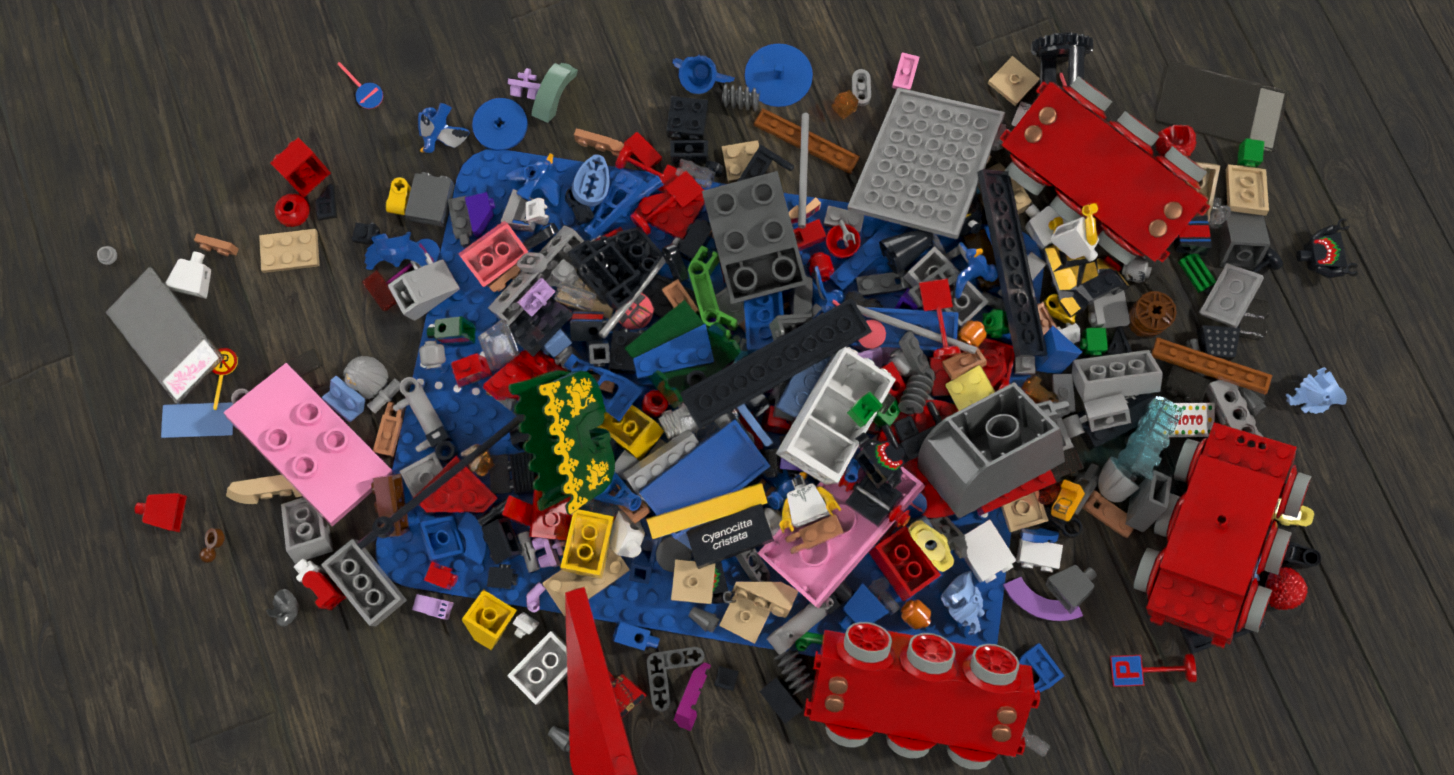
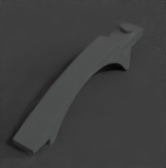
M806 276L808 284L791 288V291L787 294L791 315L812 313V278ZM788 379L773 388L768 400L770 403L775 404L773 417L791 422L794 419L792 416L776 408L790 380Z

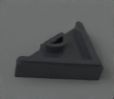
M1122 326L1117 327L1104 356L1132 352Z

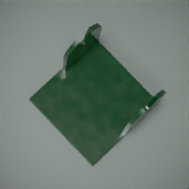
M683 300L625 347L624 350L634 359L704 325V322L689 304ZM718 322L713 323L710 328L706 326L714 363L668 373L656 370L652 376L648 377L674 409L683 402L680 393L686 390L684 380L691 371L700 370L708 378L725 368L741 353L736 340H728L726 328ZM691 377L693 385L700 382L697 377Z

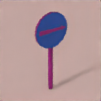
M421 239L416 242L420 244L424 254H429L433 263L438 261L440 248L436 242L430 239ZM408 264L400 272L394 275L391 279L387 281V284H390L394 280H396L399 276H401L404 272L411 268L412 264Z

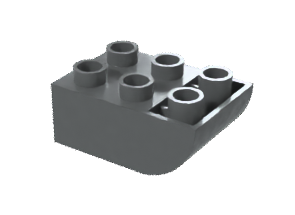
M778 171L702 191L731 304L808 284Z
M1015 382L942 420L927 435L918 454V469L958 518L975 511L981 506L1065 462L1060 428Z

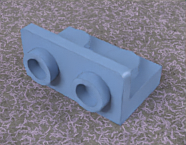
M338 376L331 379L330 391L322 396V400L348 422H351L364 411L365 398L354 389L348 387Z

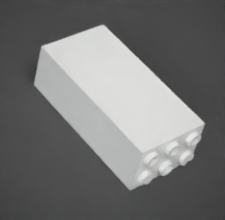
M844 347L831 356L776 452L778 456L825 485L839 482L859 446V442L855 438L861 433L867 432L877 412L874 413L866 425L860 428L847 414L849 409L860 397L868 392H871L883 403L896 380L887 370L874 366L875 363L868 358L863 359L857 355L858 352L850 347Z

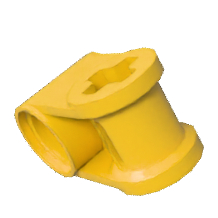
M395 178L391 183L389 197L386 202L387 213L405 215L411 186L404 178Z
M1052 294L1043 301L1050 316L1059 319L1063 323L1075 324V316L1069 318L1058 303V295ZM1049 301L1055 303L1056 308L1050 307Z

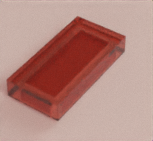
M377 270L362 281L384 312L397 303L387 282Z

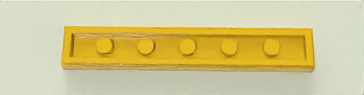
M759 483L646 520L652 539L737 513L758 504H766L767 499L763 485Z

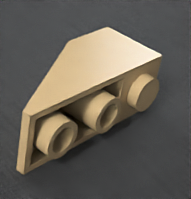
M736 582L732 590L736 592L734 594L738 598L747 599L753 602L755 606L770 610L774 615L784 618L787 617L798 594L797 589L782 582Z

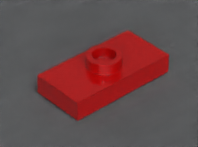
M929 357L930 369L934 371L936 377L931 388L932 396L950 395L945 384L951 382V379L942 366V361L950 357L942 359Z

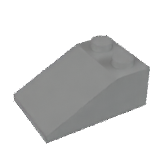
M304 497L281 504L286 551L294 563L333 551L328 522Z

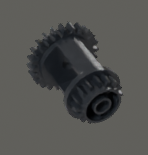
M1063 32L1045 35V37H1039V39L1032 41L1031 53L1040 59V85L1043 81L1047 84L1049 82L1056 84V62H1068L1069 87H1071L1078 76L1084 80V57L1093 51L1092 37H1089V35L1084 36V34L1078 35V33Z

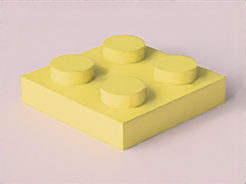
M980 365L945 384L959 411L995 393Z

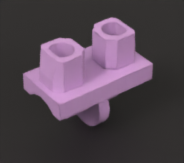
M526 68L524 73H518V78H522L523 81L508 78V84L511 85L510 95L522 97L523 88H528L527 98L535 100L541 84L530 82V80H537V75H532L531 69Z
M540 278L517 303L530 316H533L542 305L545 306L547 304L546 301L555 293V290L543 278Z
M535 538L532 540L535 550L545 548L547 553L538 557L540 567H558L561 565L558 555L562 556L564 554L563 547L566 546V541L554 540L553 543L552 539Z

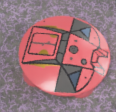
M641 293L619 322L628 329L645 327L650 322L654 312V307L649 298Z

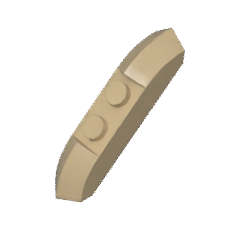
M283 475L232 482L227 488L226 494L228 498L244 504H257L259 498L271 499L273 498L272 495L280 494V496H290L294 492L295 497L302 495Z

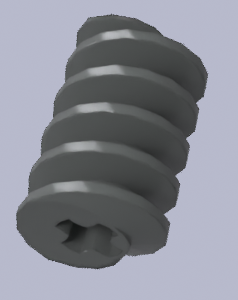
M724 84L721 104L724 102V106L728 108L731 103L733 109L738 104L740 110L745 105L747 111L753 106V110L756 112L759 105L760 91L757 94L756 88H753L750 93L749 87H746L743 92L741 86L736 91L734 85L728 89L727 84Z
M912 372L901 397V402L898 405L899 410L908 415L922 413L926 400L929 397L928 394L931 393V388L934 385L933 381L922 372Z
M790 649L775 657L774 660H781L777 666L785 667L781 674L789 675L785 682H792L788 688L796 689L793 693L796 694L809 687L814 681L813 679L806 680L810 673L802 672L806 665H799L802 657L795 658L799 651H792Z

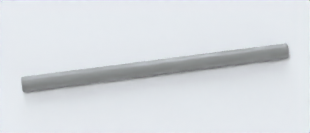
M808 113L802 114L798 228L806 227Z
M676 237L672 243L677 247L681 239ZM664 257L661 258L632 301L617 310L599 332L602 338L609 334L665 264Z
M857 305L864 316L906 331H912L915 334L942 343L941 334ZM947 337L949 346H958L960 350L975 354L977 347Z

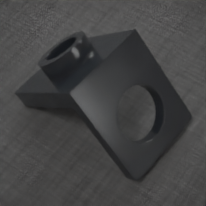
M764 394L745 403L753 411L755 419L770 407V401Z

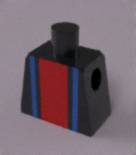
M1208 215L1193 217L1174 240L1176 252L1194 253L1201 256L1208 254L1212 248Z
M574 310L570 322L571 341L603 339L599 332L609 321L605 320L604 312Z

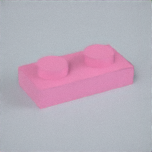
M902 52L892 88L911 89L919 61L918 56Z

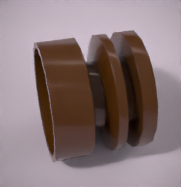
M1159 291L1148 292L1142 295L1129 308L1130 323L1128 326L1137 336L1153 338L1161 334L1175 321L1177 314L1176 305L1165 293Z

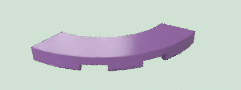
M1022 577L1003 584L1004 590L1013 602L1035 617L1052 621H1066L1083 616L1079 607L1070 614L1059 601L1049 600L1037 595L1025 584Z

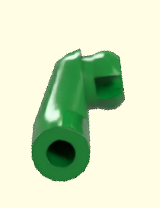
M806 632L796 640L797 650L805 651L811 643L822 645L824 635Z

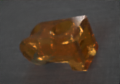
M1035 375L1026 379L1021 389L1036 404L1049 400L1056 403L1059 402L1058 396L1054 392H1049L1040 385L1041 379Z

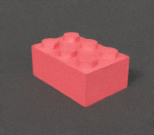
M503 221L461 251L459 256L480 284L485 287L514 266L520 257L528 253V251L509 224Z

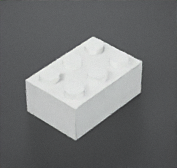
M550 631L507 675L535 705L540 704L567 676V644L553 631Z

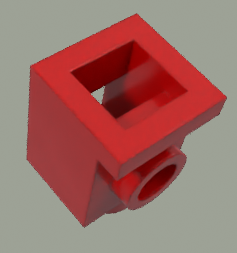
M431 562L424 581L449 590L451 587H454L458 576L451 573L452 569L443 565L439 569L440 564Z

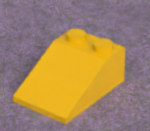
M631 405L620 421L605 412L603 423L597 427L607 429L618 445L639 461L642 460L665 432L652 418Z
M579 509L575 511L560 568L566 572L602 579L614 517Z

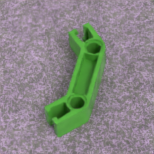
M701 246L688 267L701 320L710 328L713 323L708 322V319L715 318V322L732 327V330L736 331L738 328L737 319L719 311L710 279L712 272L719 263L718 253L713 251L711 259L705 264L702 261L708 256V248ZM696 271H703L701 274H694ZM726 330L728 340L731 339L732 335L729 330Z

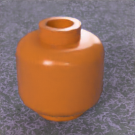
M967 321L957 333L958 341L978 347L986 338L984 325L979 321Z
M909 600L903 605L901 617L914 630L924 629L930 624L931 611L920 600Z

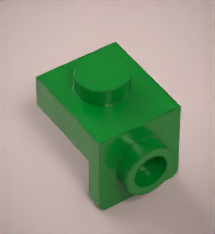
M868 392L853 404L847 414L861 428L866 425L873 414L880 410L883 405L871 392Z

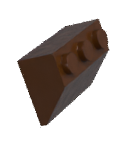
M401 473L373 478L374 482L371 483L373 494L376 495L374 508L379 517H390L406 505ZM407 514L394 524V532L389 537L401 536L410 531Z

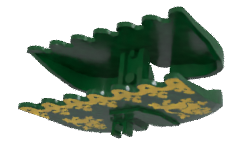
M555 370L525 381L509 384L508 389L512 395L519 396V401L514 405V412L524 416V420L518 426L519 431L522 434L529 435L528 440L523 445V449L526 453H533V459L528 463V469L531 472L538 473V477L533 482V489L543 493L537 502L538 510L543 511L571 496L570 501L566 504V513L571 515L607 489L612 482L615 472V459L610 445V432L604 428H596L603 423L606 408L602 392L595 378L585 371H572L570 373Z

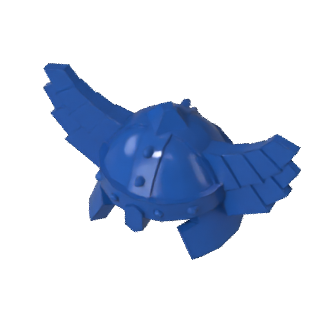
M703 55L687 57L684 61L675 58L672 62L675 67L679 68L681 84L691 93L702 94L710 90L715 81L725 83L735 79L734 77L717 73L716 65L713 61Z
M406 232V235L395 238H388L385 233L373 236L371 239L374 244L367 248L368 251L364 255L366 257L364 263L367 264L366 269L373 270L374 266L383 260L393 264L395 267H399L404 259L415 261L421 267L428 264L425 261L427 257L420 244L410 240L411 232Z

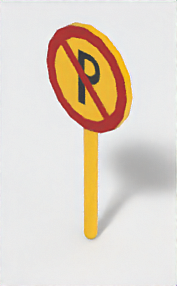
M228 348L216 350L214 353L218 356V359L210 366V369L219 375L213 406L214 410H217L223 375L233 372L238 364L236 353Z

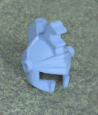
M1325 367L1317 370L1318 375L1314 378L1310 374L1307 378H1304L1303 382L1300 383L1301 387L1295 388L1296 395L1294 397L1286 394L1287 402L1290 405L1296 406L1297 404L1306 403L1300 409L1304 413L1309 411L1315 414L1323 413L1332 404L1344 405L1347 398L1343 389L1338 386L1332 373L1328 372L1325 374V370H1327Z
M968 571L956 577L941 595L944 606H947L950 615L961 624L963 623V626L970 625L968 634L972 635L981 631L978 617L983 616L985 612L982 609L983 599L977 587L973 586L972 572Z

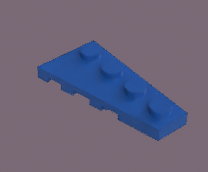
M706 324L634 358L633 363L637 379L652 376L656 370L668 373L714 363Z

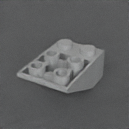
M443 259L405 273L388 285L403 315L414 321L460 290Z

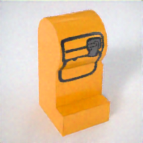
M1064 480L1057 500L1052 506L1051 515L1069 521L1085 493L1081 485Z

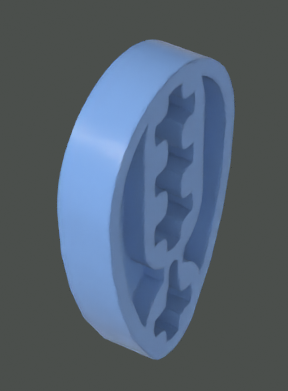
M593 155L582 164L576 173L572 183V193L581 204L596 206L605 199L609 188V171L605 159L601 155ZM595 161L599 162V166L596 171L594 170ZM593 177L594 183L592 185V190L589 195L590 198L587 199L586 193L588 191V185L591 181L590 178Z

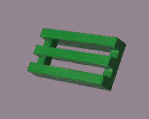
M1190 254L1178 261L1198 293L1216 283L1198 254ZM1186 261H1188V263H1189L1190 266L1192 267L1194 273L1196 274V276L1200 279V281H1201L1202 284L1204 285L1203 287L1201 286V284L1199 283V281L1197 280V278L1195 277V275L1193 274V272L1191 271V269H1190L1189 266L1187 265Z

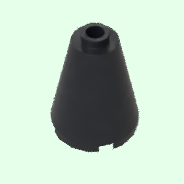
M917 229L884 238L879 242V247L883 257L886 256L889 262L887 264L895 274H898L933 245L934 235L931 232Z

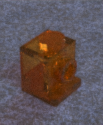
M849 89L847 92H841L837 95L835 103L831 107L843 120L857 110L859 100Z
M475 444L461 453L462 457L468 456L480 445ZM489 450L485 451L468 465L471 472L477 473V476L486 475L489 472L488 470L495 467Z

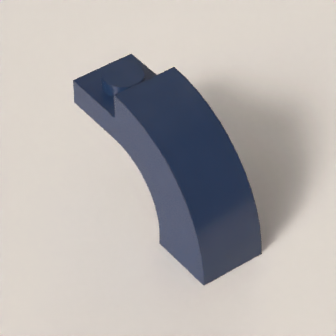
M646 515L641 519L645 536L640 545L641 553L633 558L629 581L649 584L660 537L652 539L646 519L654 516Z

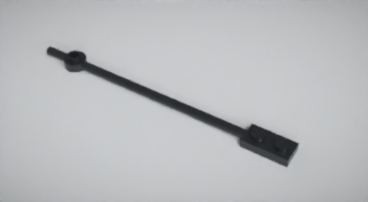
M513 411L516 418L390 517L382 516L377 518L372 525L373 531L356 543L357 546L362 550L377 537H389L394 532V524L516 428L524 420V416Z

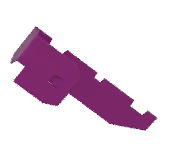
M704 662L691 675L673 720L681 728L689 731L692 730L697 713L691 709V706L697 702L701 692L698 690L703 687L707 677L705 672L706 669H710V664Z

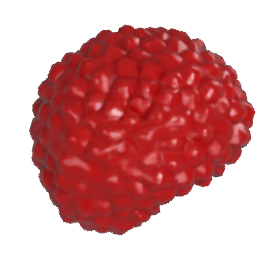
M1173 125L1158 133L1159 138L1155 144L1156 150L1163 157H1165V154L1172 146L1188 157L1191 156L1196 147V134L1190 126Z
M1280 567L1278 575L1270 573L1265 583V588L1272 590L1268 602L1270 606L1278 610H1289L1304 603L1308 593V587L1304 578L1298 572L1292 570V568Z

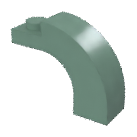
M555 63L549 69L539 87L531 116L548 123L556 115L558 102L564 88L577 76L578 70L566 63L559 65Z

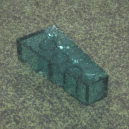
M1158 396L1149 403L1147 413L1139 420L1138 428L1130 435L1129 443L1119 453L1116 463L1132 474L1151 481L1154 476L1151 471L1154 465L1158 466L1162 459L1159 457L1161 450L1167 448L1170 442L1168 435L1175 431L1184 409L1168 399Z

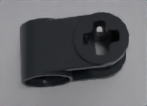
M1289 541L1282 563L1310 568L1320 564L1321 555L1315 549ZM1306 554H1309L1311 556V563H1308L1306 561Z

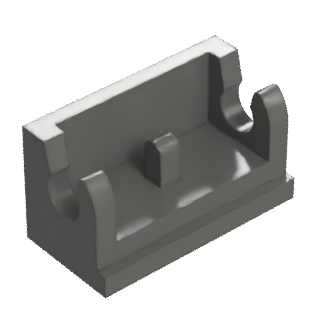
M812 313L776 316L769 324L773 340L775 341L811 321Z

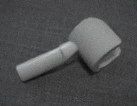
M840 220L839 224L844 234L845 246L848 247V240H853L855 244L854 234L849 232L843 220Z

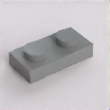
M828 206L824 226L834 227L839 225L840 220H843L844 224L854 227L860 234L864 215Z

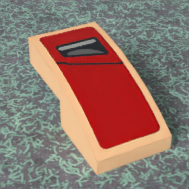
M817 198L813 199L806 206V219L820 209L821 202ZM798 205L789 211L792 224L798 223Z

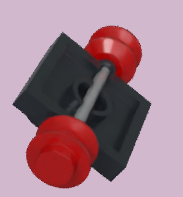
M844 471L838 486H846V492L854 490L845 502L848 507L878 528L888 514L889 522L895 520L897 527L905 526L911 517L909 516L910 511L903 512L902 505L895 506L903 496L900 491L892 489V486L886 482L877 489L867 474L860 483H858L859 476L856 482L850 483L845 480L846 472Z

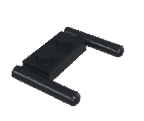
M760 144L738 181L764 175L772 161L788 171H792L794 165Z
M929 401L926 406L935 424L938 425L942 418L934 402ZM888 424L882 425V430L894 448L900 446L904 449L905 456L902 459L906 463L918 457L925 438L936 425L899 444Z

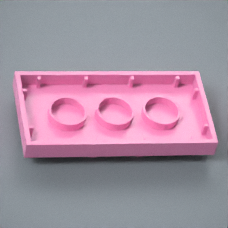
M287 363L224 412L226 418L331 526L335 525L372 493L371 483L374 482L373 478L392 474V470Z
M861 467L858 470V483H860L866 475V473ZM901 467L903 472L901 476L902 482L895 489L900 491L903 496L895 506L902 505V511L904 512L925 486L904 467ZM820 482L817 486H822L830 492L840 506L841 511L836 508L832 513L833 515L836 514L844 534L809 550L805 549L791 554L790 549L804 542L801 537L793 542L786 543L785 538L831 516L828 515L797 528L793 525L794 531L792 532L790 527L784 530L785 533H782L780 528L776 535L773 536L774 541L765 544L757 553L817 608L822 606L895 522V520L889 522L888 514L878 528L845 504L854 490L846 492V486L839 487V482L829 485Z

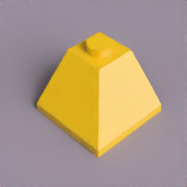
M483 589L462 618V621L475 641L492 650L517 610Z

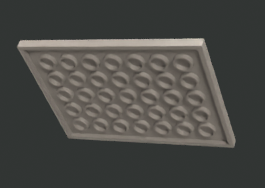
M897 88L848 204V211L958 239L979 184L977 172L985 169L1005 112Z

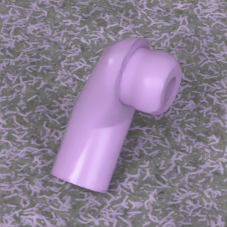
M540 582L526 596L527 608L531 612H537L540 609L539 595L546 589Z

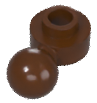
M210 528L205 534V544L207 547L200 551V559L203 562L209 563L216 558V551L214 549L221 547L225 540L221 529Z

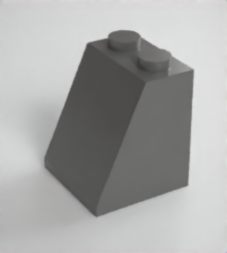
M1224 208L1218 221L1219 267L1224 268L1227 263L1242 269L1256 268L1261 263L1270 246L1264 215L1228 211V209Z

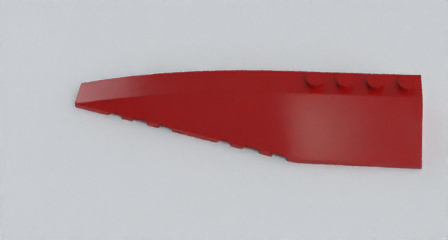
M585 586L565 592L570 764L573 774L638 775Z

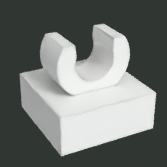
M536 198L526 202V221L534 222L548 218L544 211L547 209L544 199Z
M1066 323V328L1064 329L1057 327L1073 344L1080 341V327L1076 323L1073 325Z
M523 612L513 622L518 627L514 634L522 638L526 633H532L539 625V622Z

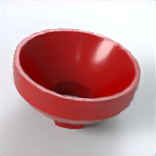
M286 194L275 205L277 219L287 227L299 226L309 216L310 208L308 202L297 194ZM291 202L294 204L291 211H284L286 203Z
M840 224L832 227L827 234V249L837 258H849L860 247V235L850 225L845 224L847 230L854 234L856 243L854 244L853 240H848V247L846 249H840L837 246V242L843 240L844 236Z

